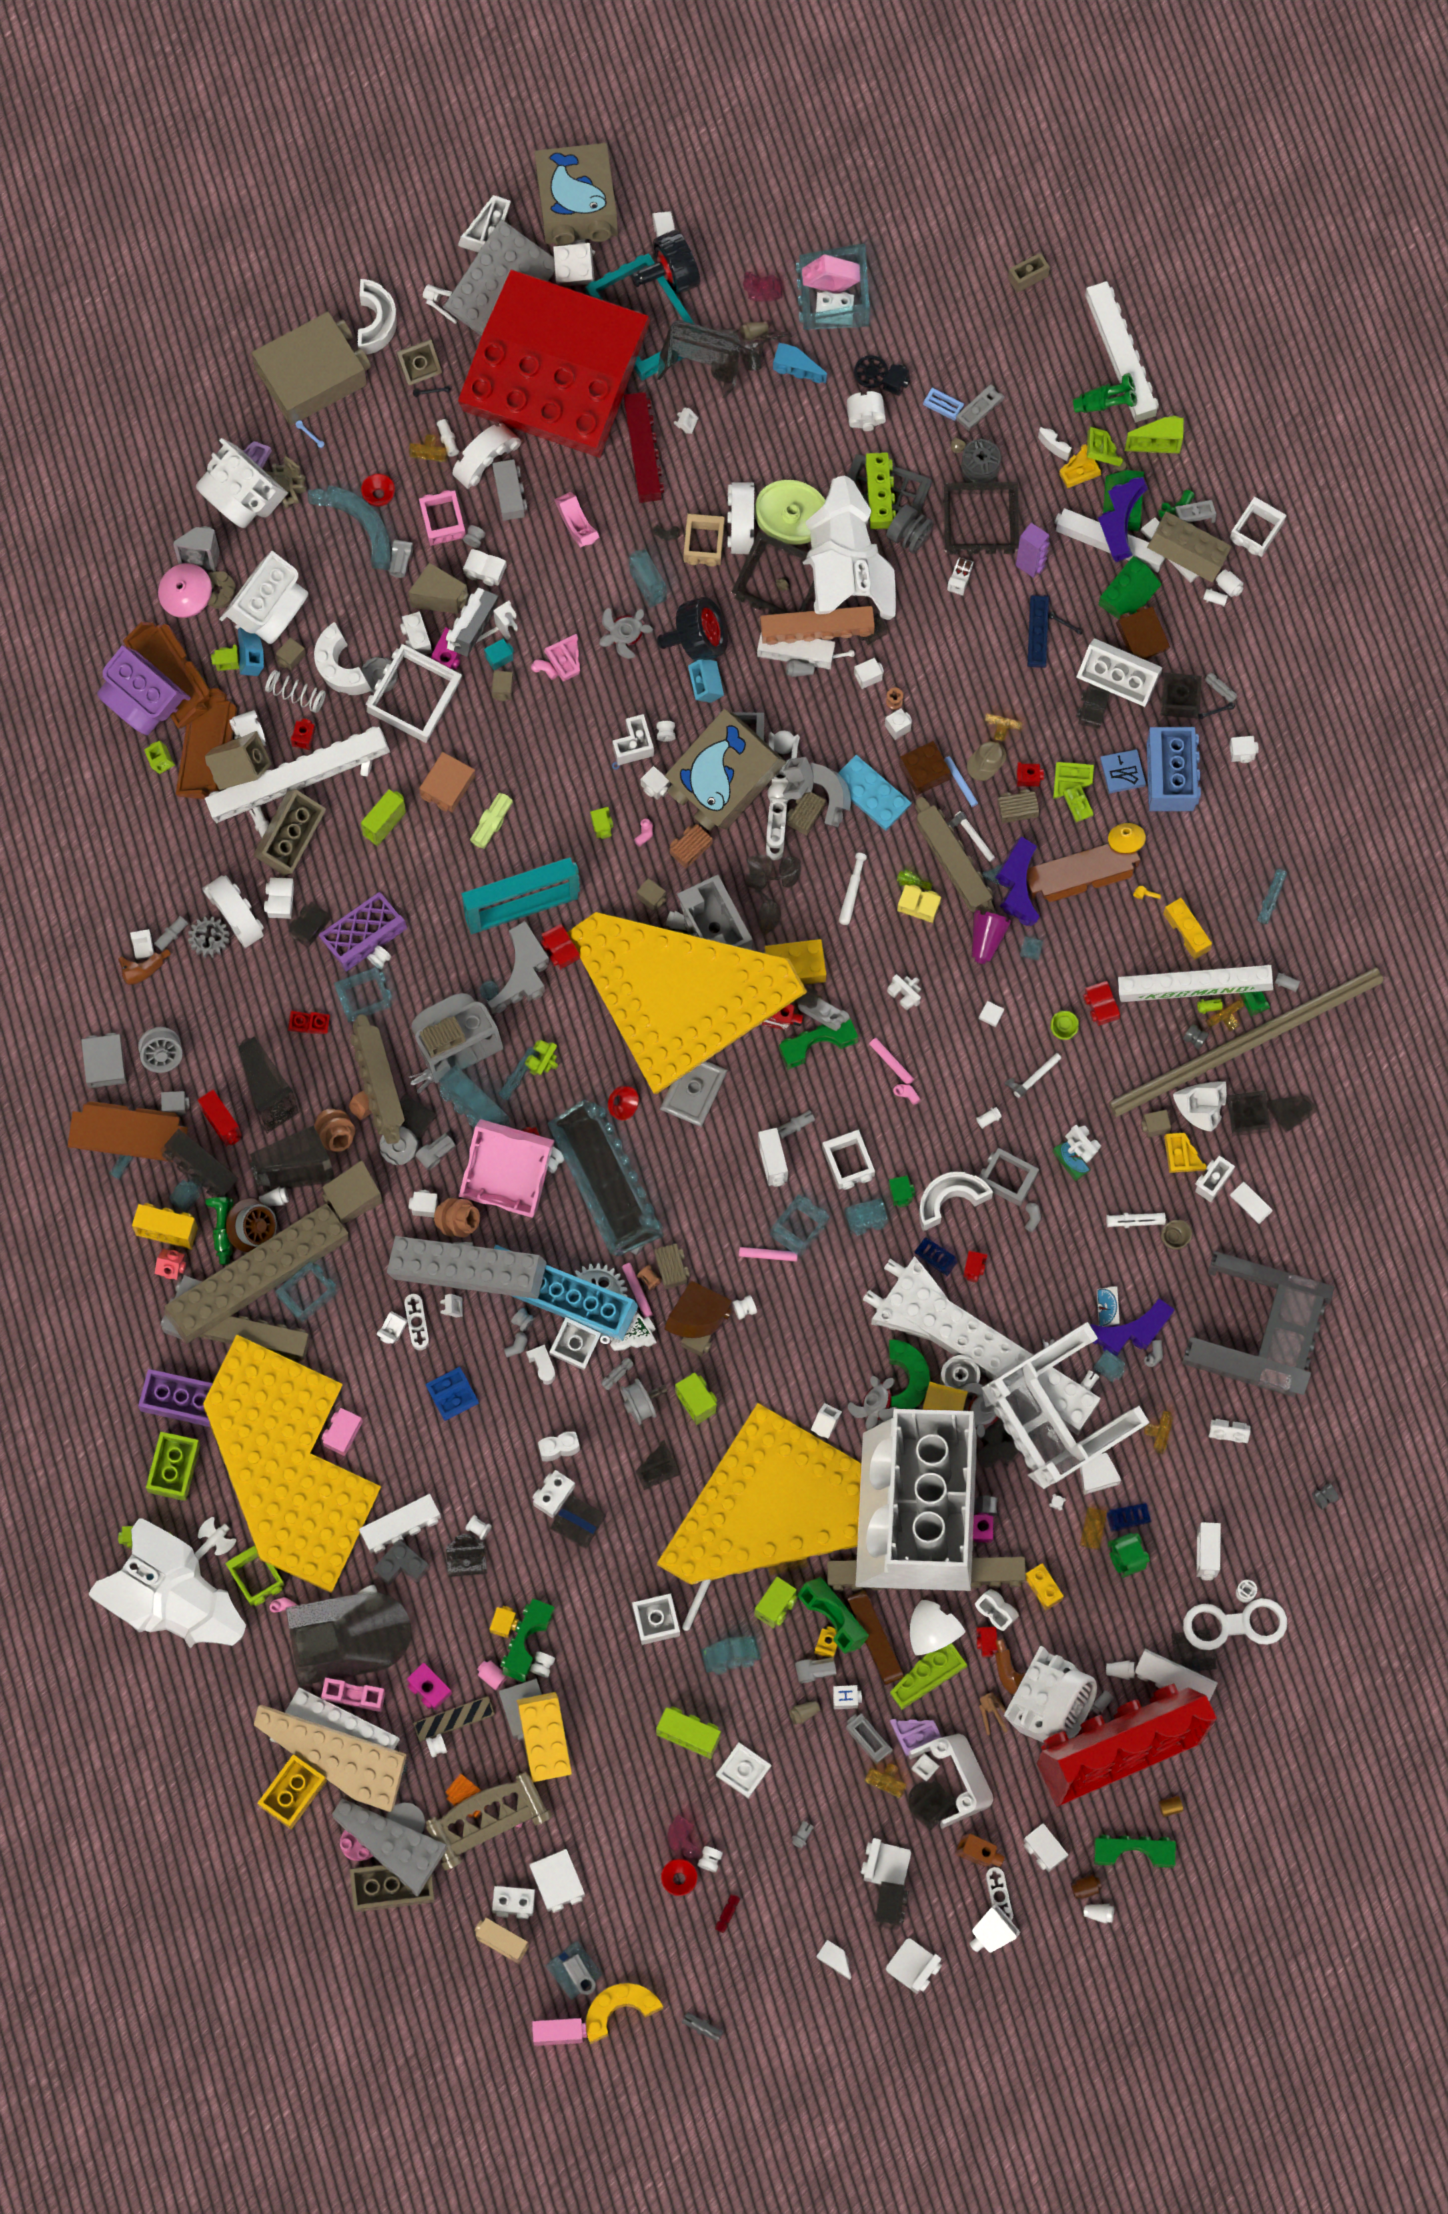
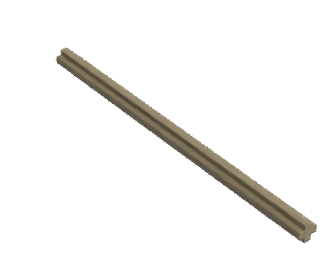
M1375 967L1110 1101L1109 1107L1113 1115L1118 1117L1383 983V977L1378 968Z

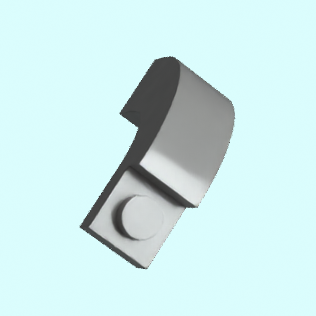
M811 763L813 784L823 786L829 795V806L824 824L838 828L839 823L843 819L842 811H850L851 797L849 788L841 775L834 770Z

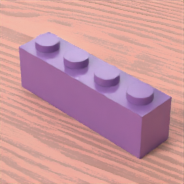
M1030 523L1020 536L1016 566L1034 578L1037 573L1041 574L1046 567L1047 548L1050 543L1048 542L1049 534L1033 523Z

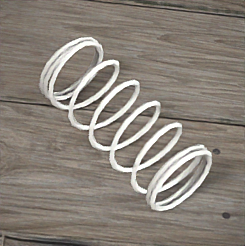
M277 670L272 671L265 686L266 692L269 693L273 689L274 696L282 692L284 700L291 696L293 704L300 700L301 707L304 708L309 704L311 711L317 713L320 710L325 699V691L321 690L318 693L313 709H311V702L317 688H314L308 703L302 706L303 694L308 684H305L299 699L293 702V693L299 680H296L290 695L284 698V689L289 676H287L281 691L275 694V684L280 676V672Z

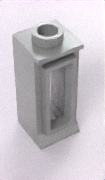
M862 1713L859 1716L853 1715L847 1721L846 1730L876 1765L886 1755L892 1753V1748L883 1740Z

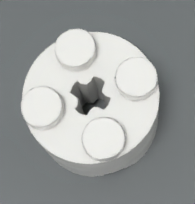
M870 391L867 392V395L861 396L860 392L847 399L850 427L871 431L874 429V426L886 422L881 394Z
M254 710L232 717L229 720L231 728L236 735L235 739L257 731L263 746H266L265 737L260 723L256 721L257 715Z
M953 1356L942 1367L941 1385L964 1391V1387L967 1384L979 1383L980 1369L968 1356ZM958 1374L962 1375V1380L958 1379ZM967 1392V1397L973 1395L974 1393Z

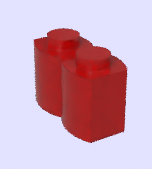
M562 924L541 934L542 940L540 943L545 951L548 950L551 956L549 958L554 967L558 966L561 970L580 959L578 950Z
M1107 981L1085 988L1083 999L1085 1004L1090 1005L1092 1009L1090 1017L1093 1022L1100 1026L1120 1019L1118 1006Z

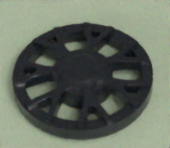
M874 355L862 357L854 367L856 381L866 388L881 386L888 373V366L885 361ZM868 360L869 364L865 366L863 361ZM874 360L879 361L878 366L873 364ZM857 368L864 369V372H857ZM885 368V372L879 373L878 369ZM865 376L866 379L862 382L859 378ZM880 376L883 379L879 382L876 377ZM868 380H874V384H868Z

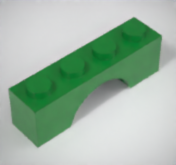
M851 1019L846 1023L843 1022L837 1031L823 1024L818 1026L817 1030L812 1032L804 1031L799 1034V1037L794 1039L786 1038L781 1041L779 1052L787 1070L805 1064V1056L808 1049L818 1042H830L840 1050L858 1043V1035Z
M822 1577L804 1584L797 1596L808 1610L818 1611L831 1620L836 1631L833 1640L843 1653L846 1654L860 1649L869 1635Z
M533 1598L530 1605L526 1604L523 1615H525L523 1622L519 1621L515 1630L517 1636L511 1639L508 1646L510 1652L508 1656L504 1655L501 1662L503 1675L525 1683L533 1658L527 1653L524 1642L535 1632L547 1631L554 1614V1606Z
M1099 1835V1838L1094 1840L1093 1865L1114 1866L1117 1858L1122 1853L1134 1850L1144 1853L1152 1862L1153 1867H1175L1176 1841H1171V1838L1160 1837L1158 1841L1151 1840V1837H1139V1840H1131L1130 1836H1119V1839H1111L1109 1835Z

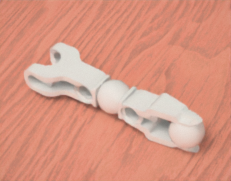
M785 730L779 731L775 735L770 732L768 736L769 746L780 754H788L792 751L791 759L797 758L800 739L798 734L793 736ZM786 764L772 779V785L767 792L770 807L766 856L771 860L781 859L784 850L787 802L790 800H785L783 792L789 783L783 771ZM777 775H784L785 777L780 779V778H778V777H776V776H777ZM780 809L782 812L776 813L774 810ZM770 847L780 848L778 853L773 854L770 851Z

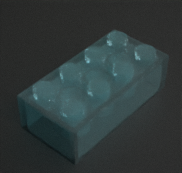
M456 1065L439 1080L441 1097L446 1102L451 1101L455 1105L454 1109L460 1115L464 1114L468 1118V1123L473 1128H475L480 1119L510 1127L509 1116Z

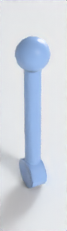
M302 421L296 422V427L308 434L317 443L318 447H324L325 443L318 440L303 426Z

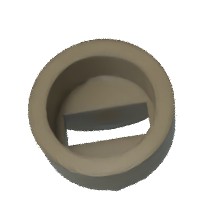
M954 437L951 442V450L954 453H961L967 444Z

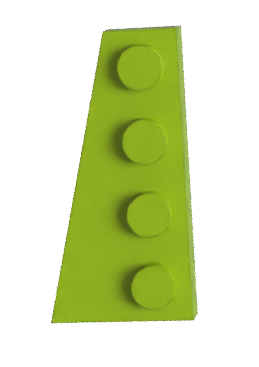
M951 1643L939 1650L927 1653L921 1661L917 1662L910 1673L906 1674L892 1689L890 1695L900 1709L903 1710L965 1669L967 1664Z

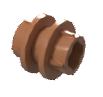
M326 1109L319 1112L320 1114L317 1116L313 1129L321 1146L327 1150L338 1152L349 1148L355 1135V1127L346 1112L335 1109Z
M448 1198L436 1208L434 1221L435 1225L446 1236L467 1237L479 1226L480 1214L478 1209L469 1200Z

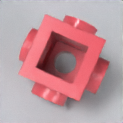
M163 1248L157 1257L155 1274L164 1276L167 1279L177 1280L179 1275L183 1274L186 1269V1262H184L185 1254Z

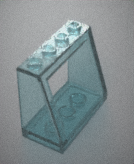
M856 244L799 255V262H796V273H800V279H797V290H801V295H798V306H802V312H799V323H803V330L869 327L870 303L866 244ZM824 254L859 264L860 305L810 313L809 287L803 285L802 268Z

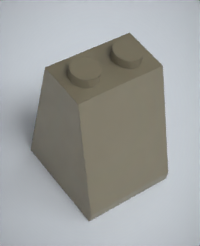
M429 563L409 590L410 605L418 609L458 614L464 606L468 605L467 585Z
M257 731L212 748L204 756L219 790L258 780L272 765Z
M363 1161L358 1162L322 1187L324 1192L322 1198L327 1205L330 1203L333 1208L332 1212L342 1225L382 1204L380 1192Z

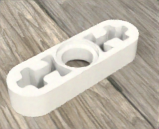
M410 1294L405 1299V1309L411 1342L415 1349L424 1350L429 1345V1337L422 1299L417 1294ZM412 1299L419 1302L416 1304L417 1312L413 1313L412 1306L408 1305ZM415 1317L421 1318V1326L414 1327L411 1324L412 1319ZM419 1331L421 1332L422 1339H426L422 1345L415 1342L418 1340L417 1332Z
M993 1867L986 1874L991 1905L993 1906L995 1903L998 1906L1007 1904V1907L1003 1908L1004 1913L1008 1914V1918L1012 1921L1013 1913L1004 1873L1000 1868ZM992 1872H996L997 1875L1001 1876L998 1878V1886L1003 1884V1887L991 1889V1886L995 1887L994 1879L989 1878L992 1876ZM995 1892H1003L1005 1900L1003 1902H996L993 1897Z

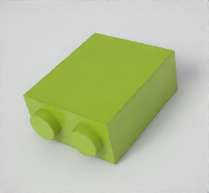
M389 789L361 822L363 836L376 846H379L406 813L404 797L397 791L392 792Z

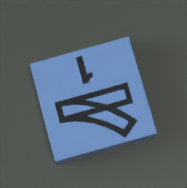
M1137 749L1100 757L1109 794L1145 787L1146 783Z

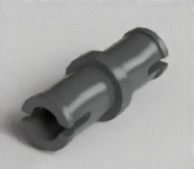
M687 2012L682 2024L698 2031L697 2034L699 2035L703 2034L717 2043L721 2038L719 2036H722L724 2031L710 2025L706 2019L701 2020Z

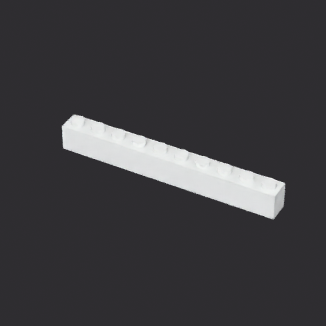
M371 727L365 733L352 735L348 740L331 744V747L317 749L311 755L300 756L294 762L283 763L274 770H266L258 780L229 787L220 792H212L205 800L212 819L218 823L285 796L287 791L302 789L390 753V750L380 727Z

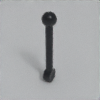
M445 386L444 388L422 391L414 389L413 396L419 397L420 394L444 391L449 393L451 388L450 386Z
M1050 612L1048 614L1049 619H1054L1071 628L1077 634H1082V629L1076 628L1055 616V613Z
M1229 703L1227 706L1213 711L1200 713L1198 718L1200 720L1227 709L1233 710L1235 705L1234 703Z

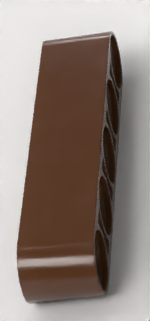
M862 1590L846 1597L854 1618L869 1635L865 1643L885 1686L904 1678L866 1591Z

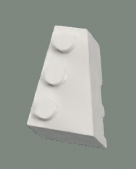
M493 195L477 218L471 223L470 227L463 233L458 246L479 252L497 223L501 219L505 221L511 201Z

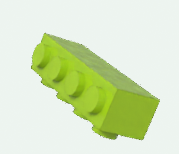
M888 453L866 454L868 506L871 509L869 516L870 529H887L896 516V511L892 510V504H895V495L891 493V487H894V480L889 470L893 469L892 459H889Z

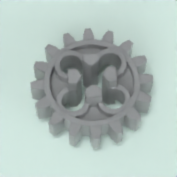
M204 917L203 922L197 920V926L191 925L193 931H188L191 937L188 939V942L192 944V950L196 949L197 955L203 953V957L206 958L207 954H210L214 958V953L221 955L220 949H227L224 943L230 942L227 938L230 935L229 931H225L227 929L226 925H221L220 919L215 922L214 917H211L210 921ZM210 926L214 927L211 929L212 937H209L208 928ZM209 937L210 947L204 948L207 945L206 938ZM218 937H221L220 941H215Z

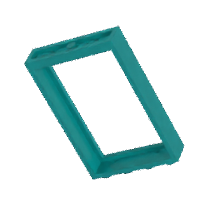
M649 253L640 255L633 262L620 266L618 270L608 272L598 281L590 282L586 286V295L602 300L598 292L646 266L655 264ZM664 276L656 280L690 330L691 335L643 361L638 356L634 370L641 381L705 347L704 337Z
M569 857L461 893L464 916L470 934L472 935L577 900L578 892L581 891L579 887V870L576 862L572 863ZM565 880H568V881H569V882H567V883H564V884H561V885H558V886H555V887H552V888H549V889H546V890H543V891H540V892H537V893H534V894H531V895H528V896H525V897H522V898H519V899H516V900H513V901H510V902H507V903H504V904H501V905H498V906H495V907H492V908H489V909H486V910H483V911H480V912H479V909H481V908H484V907H487V906H490V905H493V904H496V903H499V902H502V901H505V900H508V899H511V898H514V897H517V896H520V895H523V894H526V893H529V892H532V891H535V890H538V889H541V888H544V887H547V886H550V885H553V884H556V883H559V882H562V881H565Z

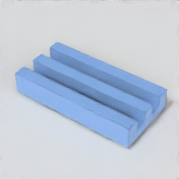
M931 388L923 402L924 406L956 421V416L964 407V403L934 388ZM932 395H935L958 408L956 409L948 405L947 403L932 397Z

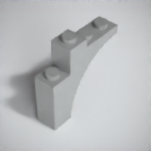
M525 921L509 930V937L515 949L514 969L503 990L487 1002L488 1009L492 1014L504 1011L507 1005L512 1002L514 1004L523 999L524 995L530 1001L532 999H539L545 992L544 985L536 971L541 972L548 967L549 958Z

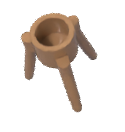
M993 1692L979 1699L981 1702L979 1708L982 1712L987 1735L991 1733L986 1710L988 1713L994 1712L1004 1732H1007L1008 1729L997 1710L1000 1708L1005 1714L1007 1709L1003 1706L999 1697H995Z

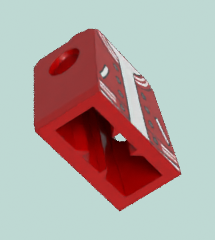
M789 1004L759 1025L786 1030L790 1024L800 1026L803 1015L793 1013L794 1006Z

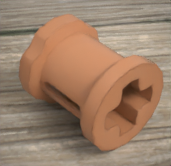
M895 687L887 692L886 705L888 708L896 710L902 706L903 692Z
M651 1265L646 1266L637 1274V1277L647 1284L649 1291L658 1286L662 1281V1278L657 1277L651 1270Z

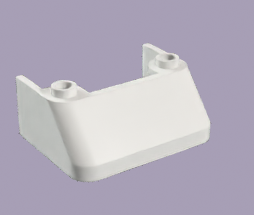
M954 1734L938 1738L909 1752L910 1759L928 1751H931L935 1757L940 1759L951 1755L965 1784L967 1792L961 1794L956 1801L959 1813L942 1820L941 1828L981 1812L992 1805V1792L964 1735Z

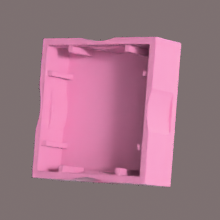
M480 1119L475 1126L469 1151L470 1159L464 1172L459 1197L482 1204L496 1205L507 1211L533 1218L538 1210L554 1140Z

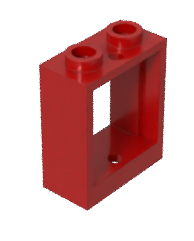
M214 1089L197 1099L202 1113L224 1145L227 1147L239 1142L240 1137H242L239 1126Z

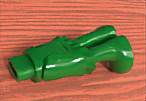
M1124 374L1122 376V383L1118 385H1102L1084 393V395L1081 394L1079 398L1073 399L1075 413L1081 411L1083 413L1105 411L1110 406L1127 404L1129 407L1136 406L1137 396L1133 392L1136 391L1131 374ZM1124 393V395L1110 398L1111 395Z
M227 1197L205 1199L206 1205L215 1208L217 1213V1224L212 1234L214 1248L218 1251L216 1256L219 1257L220 1265H229L230 1256L233 1254V1245L227 1235L226 1222L228 1214L234 1205V1199Z

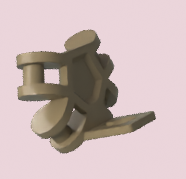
M285 456L284 465L273 463V472H265L283 489L290 492L291 497L286 499L284 497L281 501L284 508L287 509L289 505L299 503L295 492H306V487L304 486L306 479L304 475H301L299 466Z

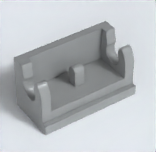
M1212 500L1178 506L1175 510V516L1187 523L1211 518V523H1214L1216 511Z

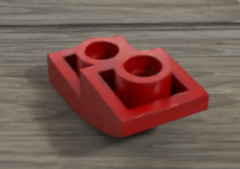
M290 1011L287 1031L327 1034L330 1015L316 1012L308 1014Z

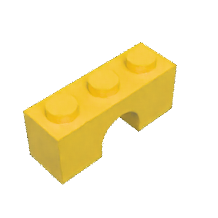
M1179 898L1167 905L1163 915L1173 929L1177 928L1184 939V946L1192 958L1195 960L1209 952L1212 942L1183 899Z

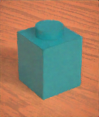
M504 639L484 649L485 658L494 671L513 661L514 650L510 643L506 644Z

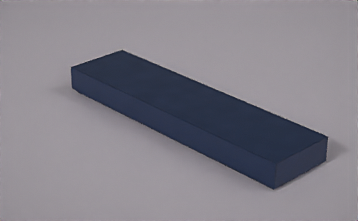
M1030 595L1027 667L1046 668L1049 596Z

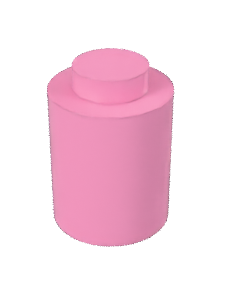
M491 1660L488 1662L484 1661L477 1669L479 1671L478 1676L496 1691L508 1678V1676L503 1675V1670Z

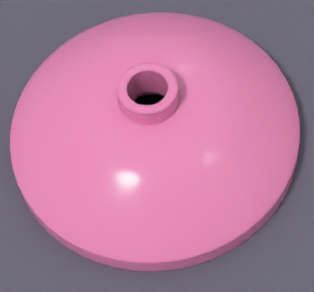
M191 563L179 564L168 570L161 579L158 588V597L162 607L169 614L178 618H188L200 613L207 606L212 594V583L209 575L201 567ZM183 584V587L178 589L179 585Z

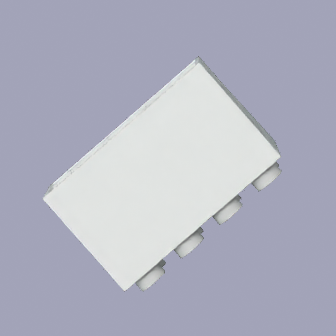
M894 1409L893 1418L863 1433L856 1587L971 1591L977 1448L974 1411Z

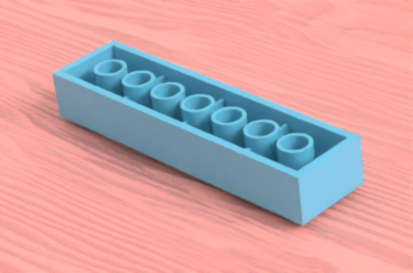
M495 1245L494 1249L510 1251L498 1245ZM548 1265L545 1266L538 1299L512 1296L561 1317H567L623 1341L638 1308L637 1303L633 1299Z

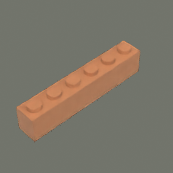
M872 606L835 609L828 614H816L815 611L760 616L762 644L767 643L768 645H775L778 642L794 643L798 640L810 642L821 638L823 640H831L834 637L850 638L854 635L866 637L874 634L875 627Z

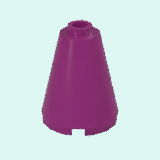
M975 910L972 958H975L974 962L985 965L986 962L991 961L1010 926L1011 920H1006V917L990 912L981 915L980 910Z

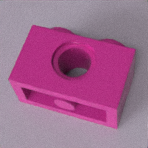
M425 1663L421 1664L407 1678L409 1690L413 1694L418 1693L422 1697L421 1702L428 1709L432 1707L436 1710L452 1694V1691ZM430 1683L433 1685V1690L431 1692H424L422 1690L423 1686Z

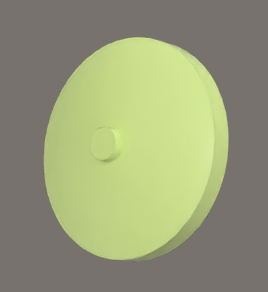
M795 480L776 481L766 486L759 493L754 510L755 518L759 527L774 540L786 544H805L811 542V533L806 526V521L823 506L825 499L815 488L806 483Z

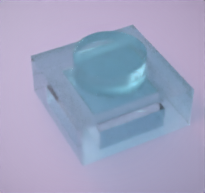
M1025 937L1020 956L1038 961L1043 941Z

